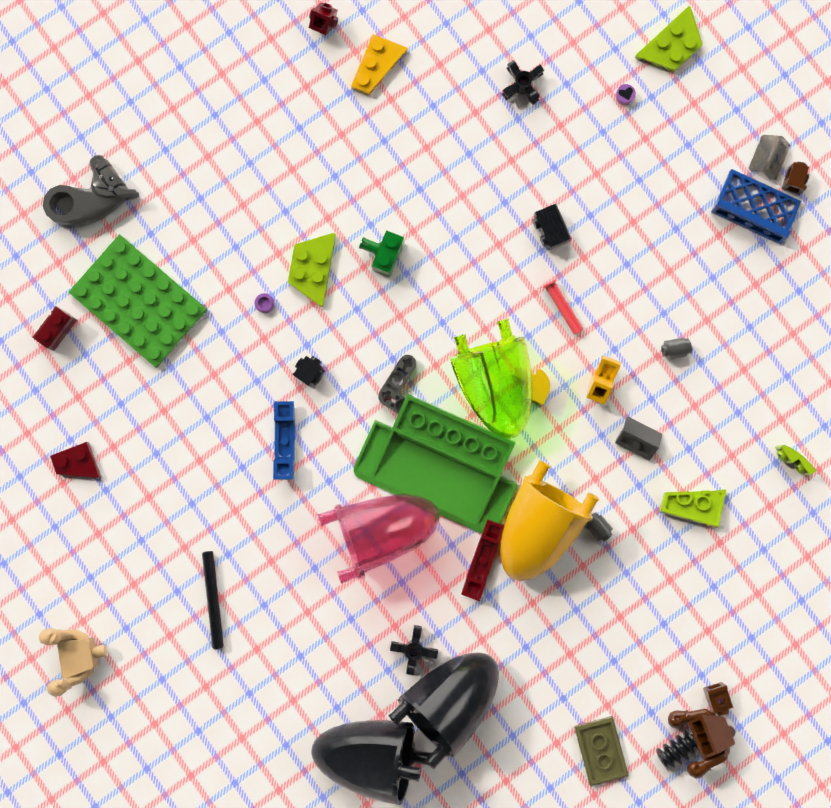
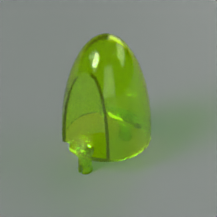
M509 318L496 322L501 335L499 341H493L469 349L466 334L453 337L458 353L449 358L459 386L479 420L495 435L511 439L520 435L529 421L533 399V381L525 336L513 335Z

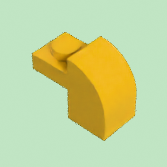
M604 355L602 356L591 378L586 398L605 405L613 389V381L620 369L621 362Z
M525 366L517 367L513 376L530 384L524 398L539 406H543L550 391V381L547 374L540 368L534 375L532 374L533 370Z

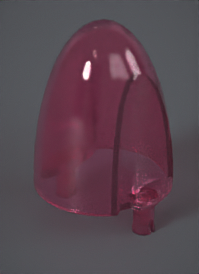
M412 494L379 497L342 507L339 503L335 505L334 509L317 514L321 526L339 521L349 555L354 565L337 571L341 584L355 578L365 579L364 572L384 565L424 544L436 530L440 519L439 510L432 501Z

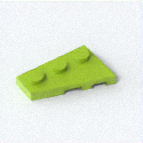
M727 489L663 493L659 512L718 528Z

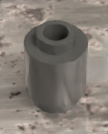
M684 337L666 340L661 345V352L667 360L686 357L692 353V345L689 338L685 339Z
M595 512L592 514V521L587 522L586 528L597 541L603 540L605 542L613 535L611 533L613 528L601 514L599 515Z

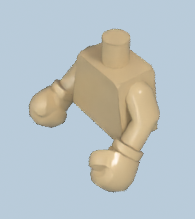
M47 628L42 630L39 634L41 644H57L63 678L50 682L47 685V692L53 697L62 696L69 689H72L73 686L84 682L93 674L94 668L99 665L98 658L107 656L106 645L96 646L94 638H89L86 633L76 629L57 630Z

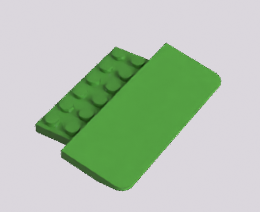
M410 394L406 395L393 427L375 419L353 469L354 474L359 479L481 534L487 519L499 524L501 523L518 483L501 476L515 446V441Z

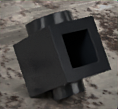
M313 355L311 358L305 356L304 359L301 357L296 363L295 368L297 369L293 376L311 387L312 385L316 386L320 382L326 371L320 365L322 362Z

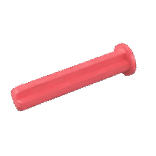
M555 279L543 286V289L546 288L573 334H578L583 330V327L555 283L557 281Z

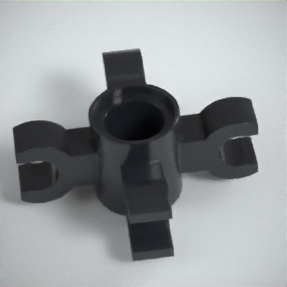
M514 60L509 62L506 69L515 81L512 85L502 90V96L505 100H508L515 93L526 94L531 104L534 105L539 101L540 95L531 84L534 80L540 78L545 70L539 64L530 72L521 71ZM526 80L528 84L521 85L518 81Z
M414 625L412 640L407 644L391 641L390 651L406 654L408 658L406 674L414 675L416 660L420 659L421 656L437 659L438 649L422 646L420 642L422 626ZM416 645L420 651L418 654L412 655L408 651L409 647Z

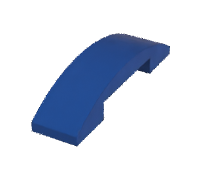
M274 401L275 449L273 480H293L295 462L294 401Z

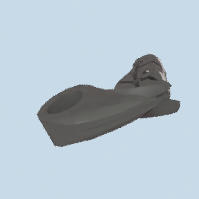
M95 155L89 161L93 172L91 187L83 189L57 185L50 188L44 196L43 209L46 216L60 226L82 227L105 218L114 212L125 200L139 198V192H136L134 189H128L124 180L103 155ZM63 197H72L74 202L73 209L66 215H58L56 206L59 200Z

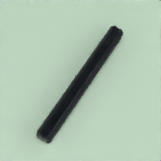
M213 551L202 552L212 648L216 650L223 648L224 644Z

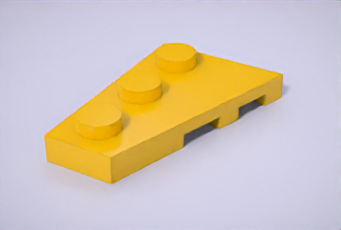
M372 34L352 82L351 89L370 95L390 69L394 68L397 61L407 53L408 48Z

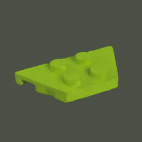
M688 6L641 49L635 58L651 62V65L663 67L665 70L673 73L703 45L691 7Z
M330 233L294 244L288 283L320 307L324 306L336 233Z

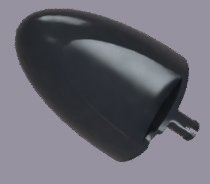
M485 653L463 654L450 659L429 672L399 697V706L388 716L396 725H399L408 716L413 724L437 747L425 759L432 769H435L446 756L454 757L464 747L483 721L496 694L499 680L498 665L492 656Z
M392 720L356 721L333 727L320 734L315 739L311 749L312 759L318 769L336 784L359 795L395 805H401L404 801L409 781L419 782L421 774L419 772L421 773V768L412 767L414 763L428 765L425 759L432 752L416 751L414 748L415 730L412 722L401 721L399 725H396Z

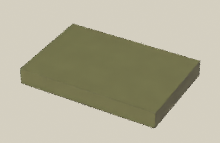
M613 716L574 726L590 786L629 776Z

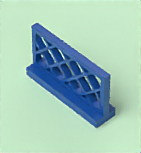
M731 169L711 212L781 245L790 235V228L802 201ZM732 176L740 180V186L733 187L731 182ZM753 185L757 187L759 193L751 196L748 186ZM743 188L747 197L739 199L736 190ZM731 192L734 201L728 202L723 200L724 194ZM769 193L774 195L776 202L769 204L765 195ZM761 196L764 206L757 208L753 199ZM749 201L752 209L748 211L743 209L741 203ZM789 202L794 204L793 210L787 212L783 203ZM778 205L782 214L774 216L771 207ZM766 209L770 218H762L758 211ZM784 217L787 223L786 227L779 226L776 219Z

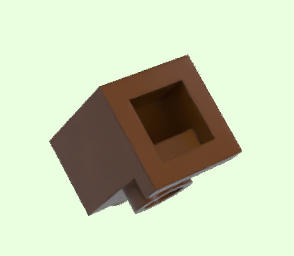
M794 162L787 169L781 189L799 195L807 189L805 185L809 179V166L804 162Z
M723 682L703 688L710 711L714 714L717 713L719 716L728 714L730 712L729 709L734 708L727 690L728 687ZM719 698H723L724 702L718 704Z

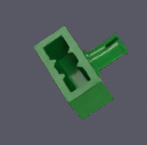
M386 230L380 243L363 237L359 249L375 254L371 265L372 270L390 277L405 243L404 237Z

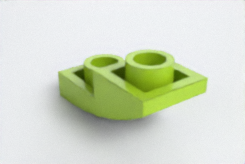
M777 445L775 447L778 451L777 456L785 463L795 462L794 467L800 474L811 475L816 472L813 465L793 448L787 445Z

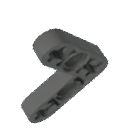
M404 355L400 358L378 394L379 401L397 414H399L398 404L405 400V397L399 393L416 368V360L412 355ZM408 359H411V364L413 366L407 367V369L405 370V372L408 373L407 376H405L400 371H396L398 367L401 370L403 369V360L407 361ZM394 375L402 376L403 382L401 385L396 386L392 383ZM383 392H391L390 396L393 399H396V396L400 397L396 401L394 408L390 406L393 403L392 401H383Z

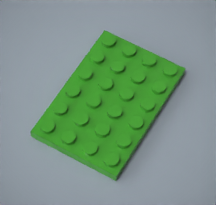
M120 234L68 292L155 368H158L208 310Z

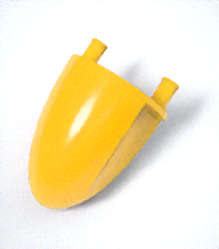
M541 460L538 461L532 475L524 477V482L507 516L501 538L500 556L502 567L510 578L517 581L530 580L551 568L571 546L587 522L592 521V510L599 501L597 496L587 493L586 498L581 503L561 489L543 481L548 469H550V465Z

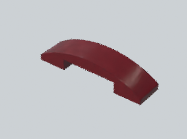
M487 519L470 564L461 595L480 601L495 554L501 542L504 525Z

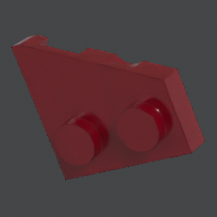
M84 442L50 455L56 474L93 478L101 477L89 442Z

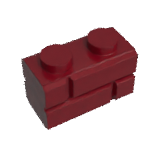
M55 306L51 311V315H48L32 338L47 349L55 351L77 319L65 310Z

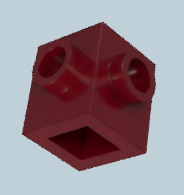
M320 2L310 12L308 28L327 35L332 28L335 29L337 26L338 17L336 16L338 9L333 8L328 3Z

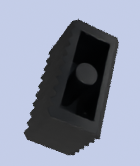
M556 203L534 213L532 223L536 230L539 229L541 233L540 241L543 247H547L548 251L571 241L572 238Z

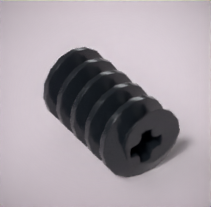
M683 731L684 738L677 735V743L671 739L669 740L670 747L667 744H663L664 751L659 748L656 749L658 758L668 772V766L676 769L675 761L680 765L683 764L681 757L689 760V752L696 756L695 748L698 749V746L691 733Z

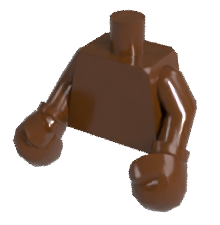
M707 709L689 712L688 710H674L668 716V724L672 728L679 729L683 724L688 723L703 759L700 762L694 761L689 763L687 772L695 779L702 778L711 768L727 760L730 747L735 745L733 738L735 736V729L730 725L728 726L725 717L716 716V714Z

